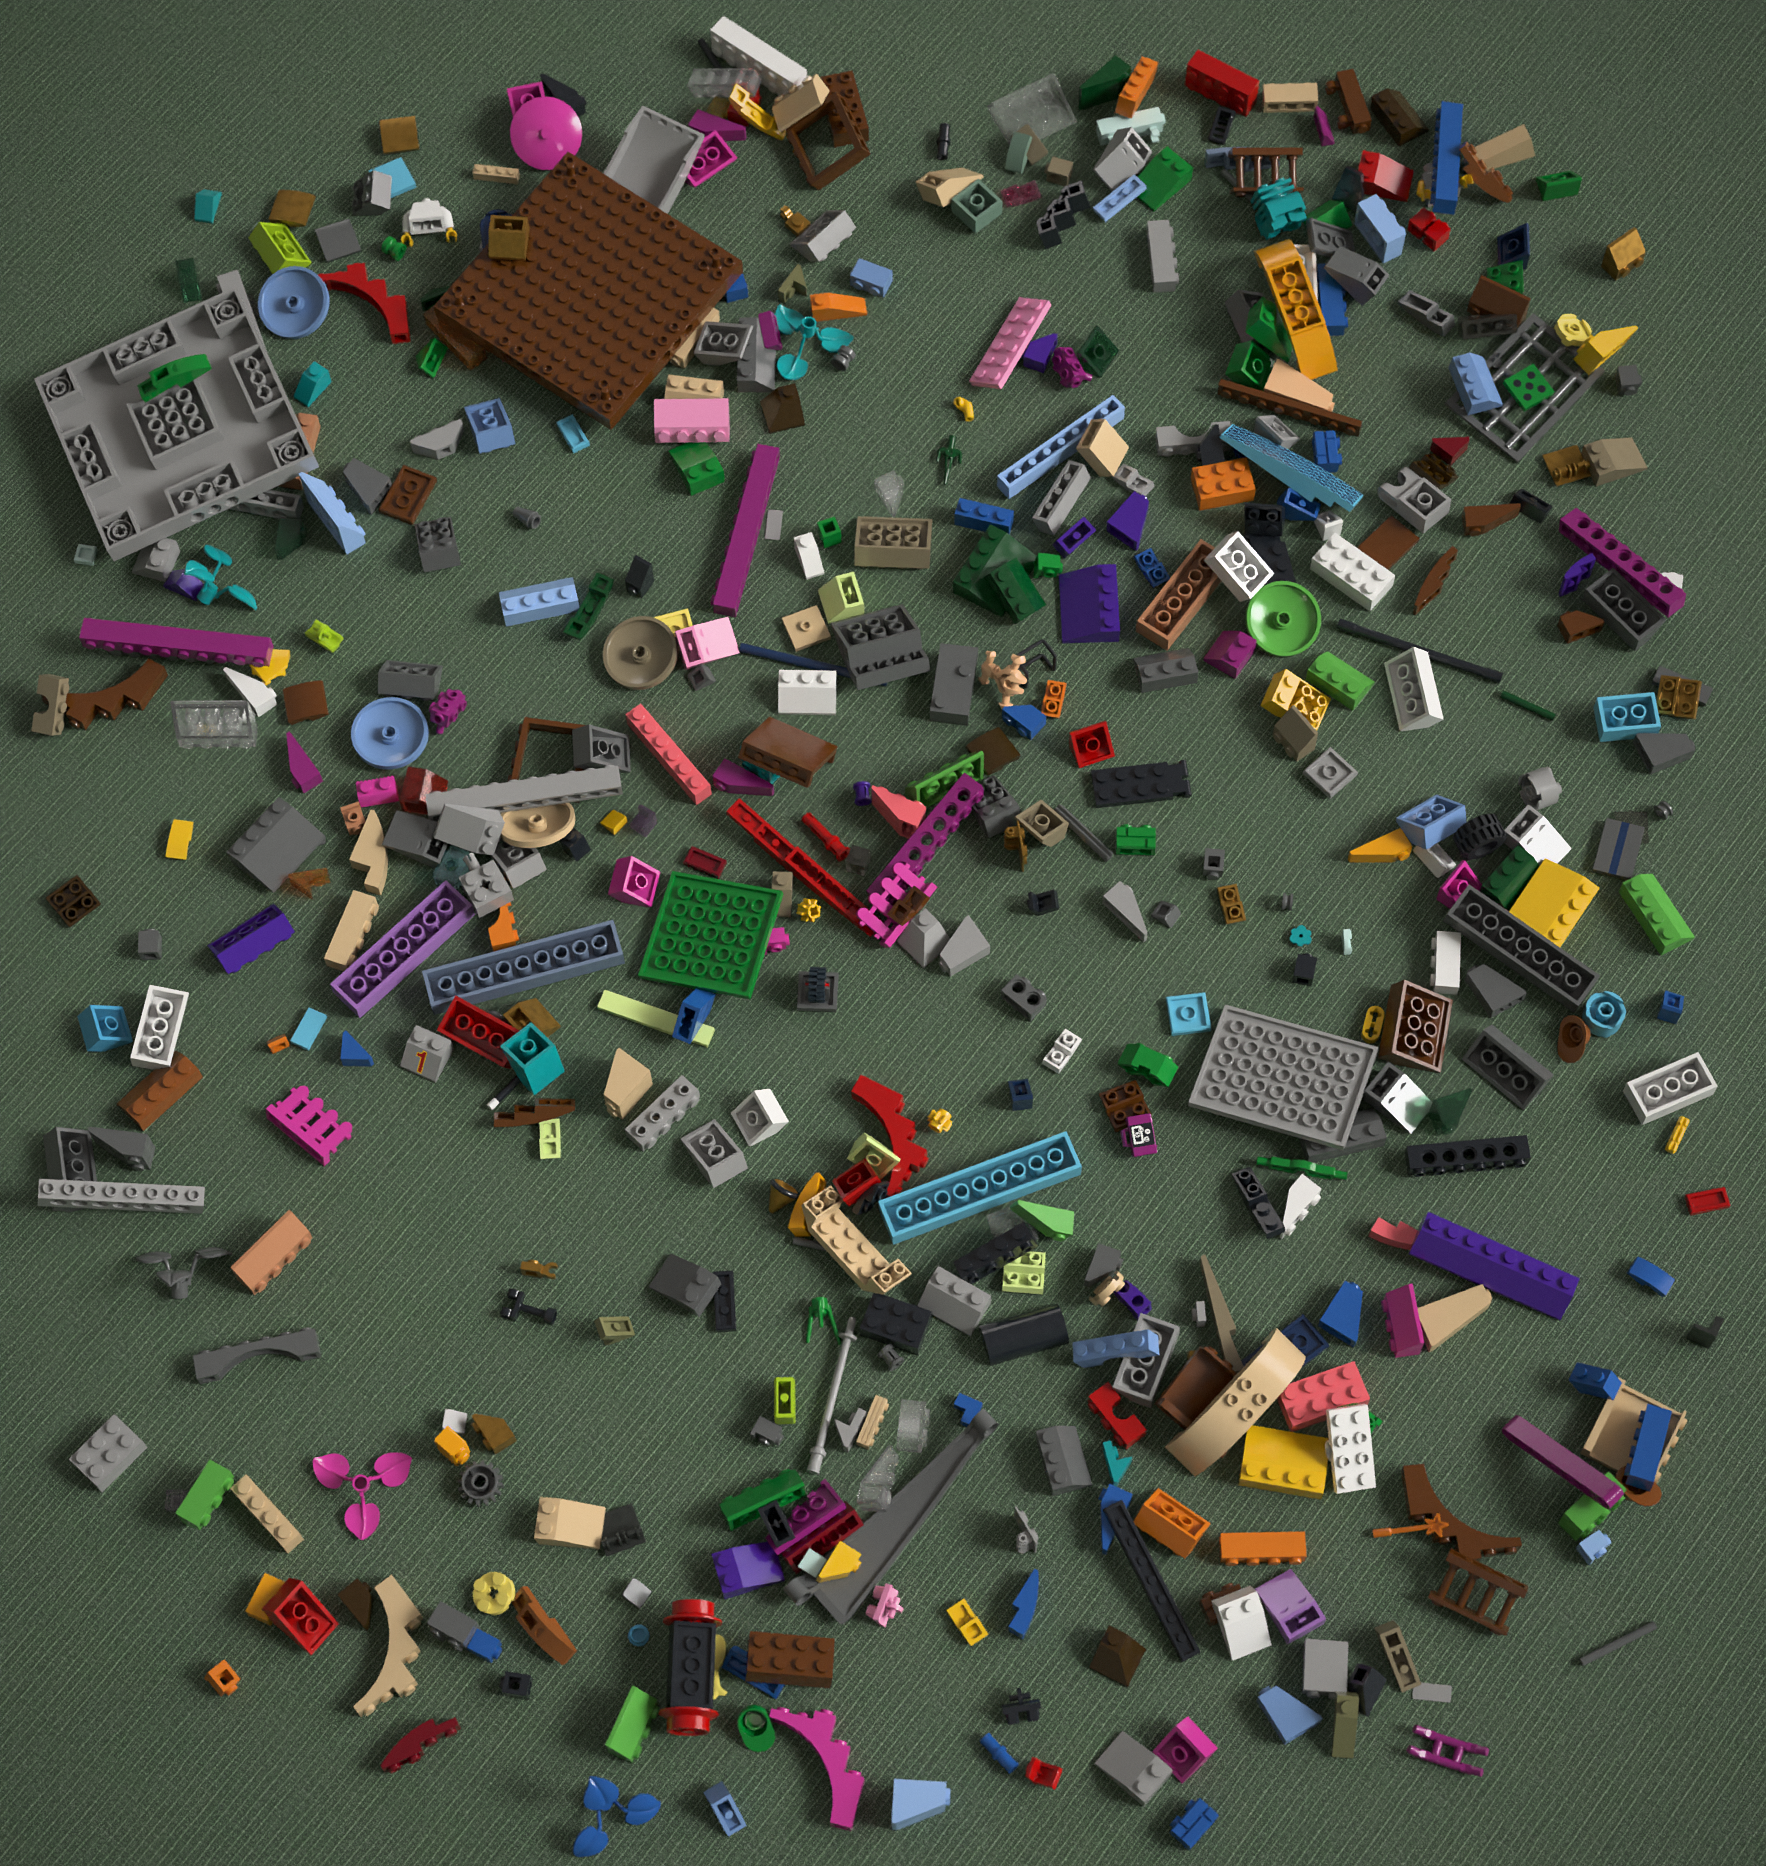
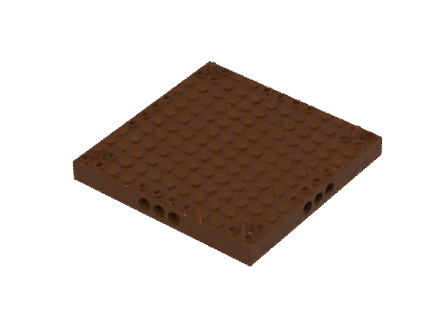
M567 152L512 215L528 218L530 230L526 261L489 258L488 243L434 305L436 318L612 430L743 273L742 260L570 152Z

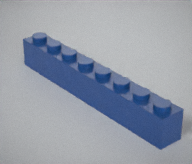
M1442 101L1440 108L1436 110L1435 119L1438 120H1436L1434 131L1438 132H1435L1434 143L1437 144L1434 145L1433 155L1436 156L1433 157L1432 167H1435L1432 170L1431 177L1434 180L1431 184V192L1434 193H1431L1430 204H1433L1432 212L1452 215L1455 213L1458 199L1459 149L1461 146L1463 104Z

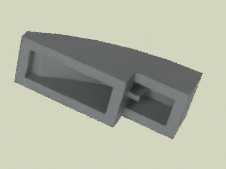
M1411 290L1398 301L1399 305L1413 318L1443 337L1455 326L1452 314L1439 309L1438 303Z

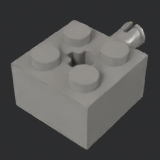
M470 853L471 861L467 855L463 858L470 872L459 877L465 894L480 918L510 903L514 898L495 861L492 860L480 866L474 853Z

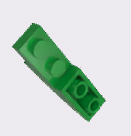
M206 354L184 357L150 371V378L137 385L142 400L148 402L176 384L183 387L212 368Z

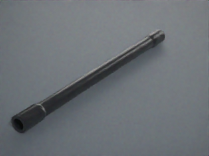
M1341 618L1336 628L1404 651L1416 647L1427 651L1431 660L1467 671L1499 684L1503 676V672L1488 667L1485 668L1359 626L1356 623Z

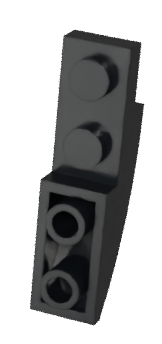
M1247 1167L1232 1173L1245 1206L1257 1228L1262 1230L1265 1237L1269 1239L1286 1232L1284 1224L1269 1202L1267 1193L1252 1168Z

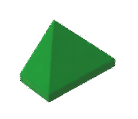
M435 337L432 338L415 356L418 368L431 378H434L448 347Z

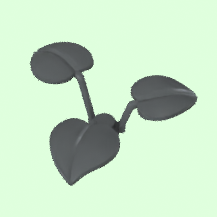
M218 1247L198 1249L195 1251L196 1255L194 1256L190 1271L171 1270L167 1260L171 1258V1254L163 1251L145 1253L136 1257V1261L142 1263H164L166 1270L156 1272V1276L171 1287L172 1298L183 1299L188 1297V1285H191V1278L199 1258H213L222 1255L232 1256V1253Z

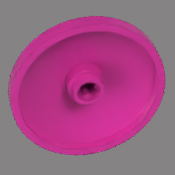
M538 97L523 104L515 113L510 127V138L516 154L526 164L537 169L552 170L567 152L574 156L576 155L581 145L582 128L577 114L568 104L553 97Z

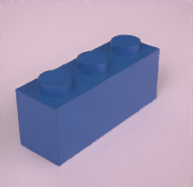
M959 498L955 511V525L985 532L991 524L1010 535L1014 522L1013 510Z

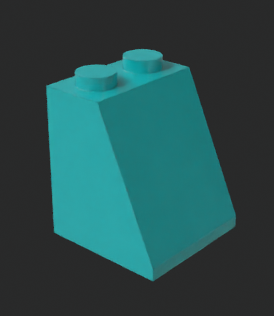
M532 1022L500 1046L521 1083L533 1095L537 1094L565 1072L555 1044Z

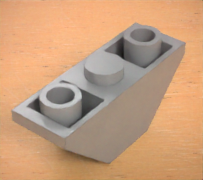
M461 419L451 421L443 427L435 428L429 433L416 436L410 440L413 453L436 460L455 453L464 433L463 423Z

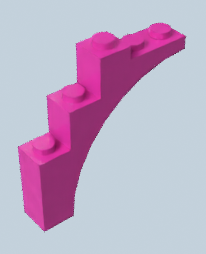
M783 1707L771 1708L770 1721L786 1726L799 1734L814 1748L823 1761L832 1787L833 1807L830 1825L852 1831L865 1780L860 1772L849 1770L848 1773L845 1772L850 1754V1746H847V1742L837 1739L831 1742L836 1716L832 1715L833 1712L821 1709L820 1712L815 1711L813 1719H811L810 1715L798 1712L796 1715L789 1713V1710Z

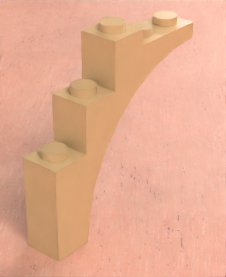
M392 1575L374 1587L383 1601L388 1616L389 1647L384 1666L377 1681L368 1693L353 1706L361 1717L373 1713L376 1710L375 1706L390 1700L395 1691L400 1697L408 1696L416 1690L415 1687L418 1685L404 1664L406 1662H413L419 1656L418 1653L421 1652L407 1631L417 1628L421 1624L423 1617Z

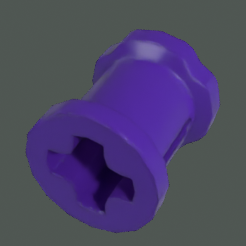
M860 781L853 784V789L856 793L854 801L857 806H865L872 803V799L869 797V782Z

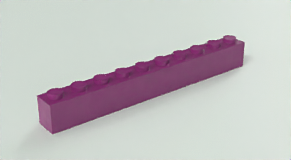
M757 444L756 450L752 451L751 461L753 462L752 466H748L747 469L748 480L743 483V498H739L738 501L739 512L734 516V530H730V545L725 548L724 557L726 559L720 566L721 577L716 580V595L713 594L711 598V606H713L715 614L731 617L737 616L780 459L778 447Z
M91 618L83 619L79 636L83 647L88 649L101 648L106 651L119 650L125 653L157 654L162 657L176 656L181 659L213 660L218 663L232 662L237 665L250 664L256 667L270 666L274 647L270 637Z

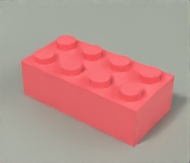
M1354 1361L1290 1383L1277 1398L1290 1432L1327 1420L1326 1410L1352 1403L1368 1405L1370 1400Z

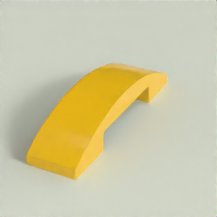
M737 83L734 84L728 99L735 110L757 129L774 138L783 140L787 132L786 130L780 132L775 117L769 115L748 98L750 94Z

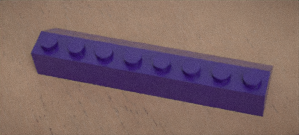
M1427 1212L1422 1218L1409 1251L1411 1256L1477 1285L1483 1284L1486 1289L1559 1321L1565 1313L1580 1279L1430 1212Z

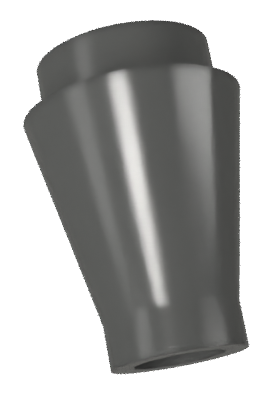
M519 506L513 510V516L529 529H535L539 526L541 516L537 511L524 509Z

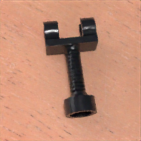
M509 1288L507 1296L509 1299L515 1300L516 1304L513 1310L502 1307L501 1317L516 1321L519 1312L522 1311L544 1318V1323L554 1324L557 1317V1309L549 1307L547 1310H542L523 1304L525 1293Z

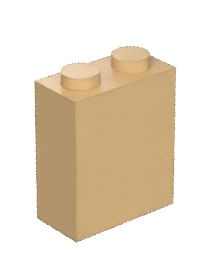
M1091 419L1076 450L1100 477H1112L1117 472L1129 447L1106 419Z

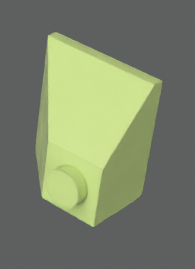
M865 1132L854 1142L847 1157L854 1164L866 1158L880 1180L901 1160Z

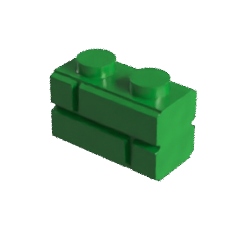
M1128 824L1117 827V855H1155L1156 828H1151L1150 825L1132 827Z

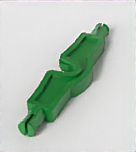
M1258 1156L1256 1165L1269 1166L1268 1169L1292 1174L1301 1170L1305 1171L1306 1176L1330 1180L1334 1178L1347 1180L1348 1172L1336 1170L1335 1167L1318 1165L1304 1160Z

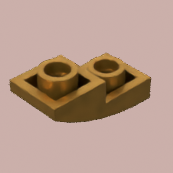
M1237 884L1217 887L1226 925L1246 921Z

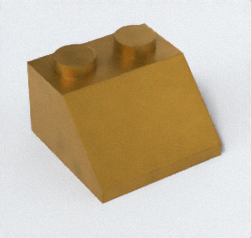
M1635 227L1613 241L1606 248L1601 267L1615 281L1621 277H1626L1633 268L1640 267L1644 262L1646 251Z

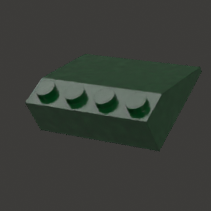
M990 524L953 581V593L1003 617L1006 610L985 576L1017 557L1029 576L1034 568L1036 555L1007 532Z

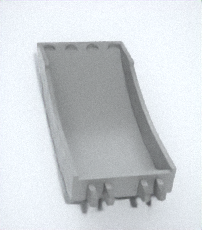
M642 106L624 131V136L603 174L668 214L689 174L705 135Z

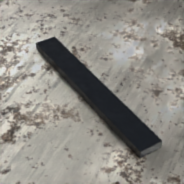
M1123 1500L1104 1508L1103 1512L1180 1662L1201 1653Z

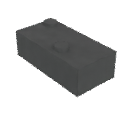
M940 643L930 707V721L968 726L978 662L977 647Z

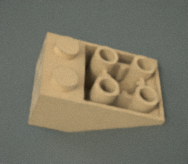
M965 168L932 171L917 180L916 184L923 200L944 207L948 206L953 197L974 181L982 179L983 175Z

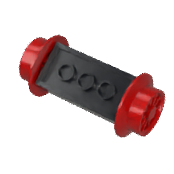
M697 1599L677 1600L672 1602V1615L663 1618V1623L669 1626L666 1708L659 1710V1715L667 1719L666 1732L669 1734L680 1736L709 1734L710 1720L719 1716V1713L712 1709L716 1627L722 1625V1620L714 1617V1603Z

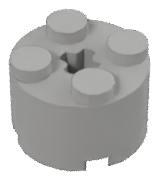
M1548 766L1523 774L1518 779V785L1522 784V791L1519 792L1526 806L1529 804L1536 811L1556 804L1559 794L1562 793L1561 785L1555 781L1552 770Z

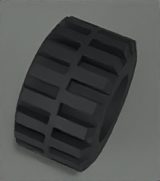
M1484 814L1464 823L1453 835V840L1465 860L1482 858L1498 849L1507 839V834L1495 814Z

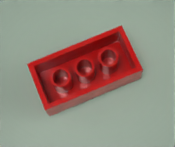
M1197 50L1187 63L1185 86L1192 91L1202 94L1205 98L1212 99L1221 106H1225L1236 111L1237 114L1246 117L1257 102L1259 80Z

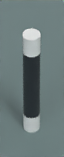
M516 1075L487 1104L491 1110L521 1082Z

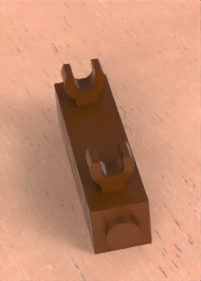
M1354 69L1336 72L1335 81H1327L1325 91L1327 95L1338 91L1346 115L1338 116V128L1344 129L1350 126L1352 134H1362L1370 131L1371 117Z

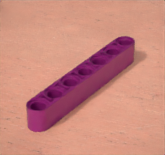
M1515 1415L1501 1429L1508 1440L1604 1508L1611 1509L1624 1495L1623 1490L1615 1482L1521 1416Z

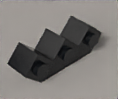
M1082 180L1065 186L1061 190L1060 197L1057 200L1054 199L1046 209L1047 213L1045 216L1040 217L1036 222L1045 249L1062 244L1060 231L1076 226L1074 213L1091 208Z

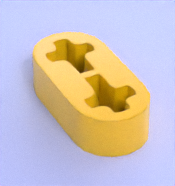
M1379 1006L1370 1007L1366 1013L1361 1037L1366 1043H1375L1379 1038L1384 1020V1010ZM1374 1012L1378 1013L1376 1022H1372ZM1370 1027L1374 1028V1035H1372V1037L1368 1036Z

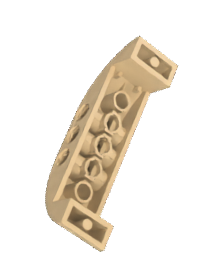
M1274 1328L1262 1341L1264 1346L1185 1431L1178 1432L1165 1446L1193 1476H1197L1207 1469L1242 1437L1285 1390L1304 1364L1306 1356L1277 1328Z

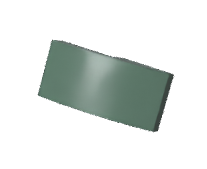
M1014 132L1007 154L1005 170L1022 174L1028 159L1026 154L1032 141L1031 135Z

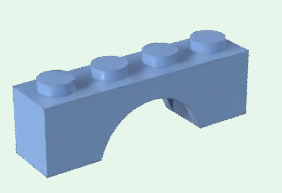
M1148 1329L1073 1342V1361L1083 1368L1103 1365L1105 1360L1116 1357H1135L1141 1359L1159 1355L1158 1335Z

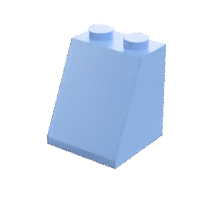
M894 1779L892 1830H899L945 1812V1805H950V1788H946V1782Z

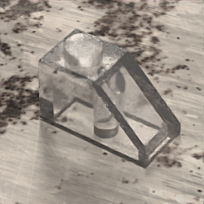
M894 470L874 479L875 490L892 517L896 516L904 486L902 477L900 475L897 476Z

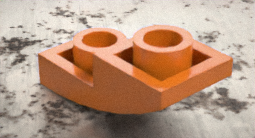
M1053 680L1047 681L1041 710L1046 717L1060 718L1067 683Z

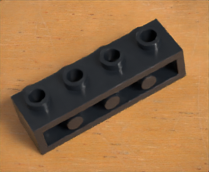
M1022 1222L955 1260L953 1263L962 1280L972 1285L1024 1254L1029 1253L1039 1247L1030 1228L1025 1222Z

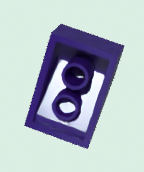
M768 1542L733 1547L712 1554L724 1599L785 1581L778 1555Z

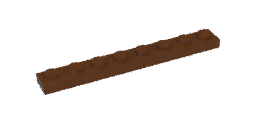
M1221 379L1219 382L1217 394L1224 398L1238 400L1243 404L1248 403L1260 409H1268L1277 414L1288 415L1297 420L1308 421L1313 425H1321L1330 430H1338L1347 435L1359 437L1362 426L1361 420Z

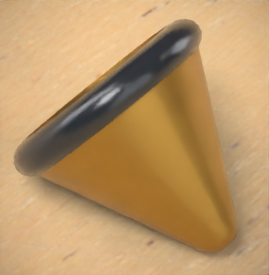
M771 1179L769 1212L775 1213L795 1199H798L800 1194L789 1184L779 1179Z

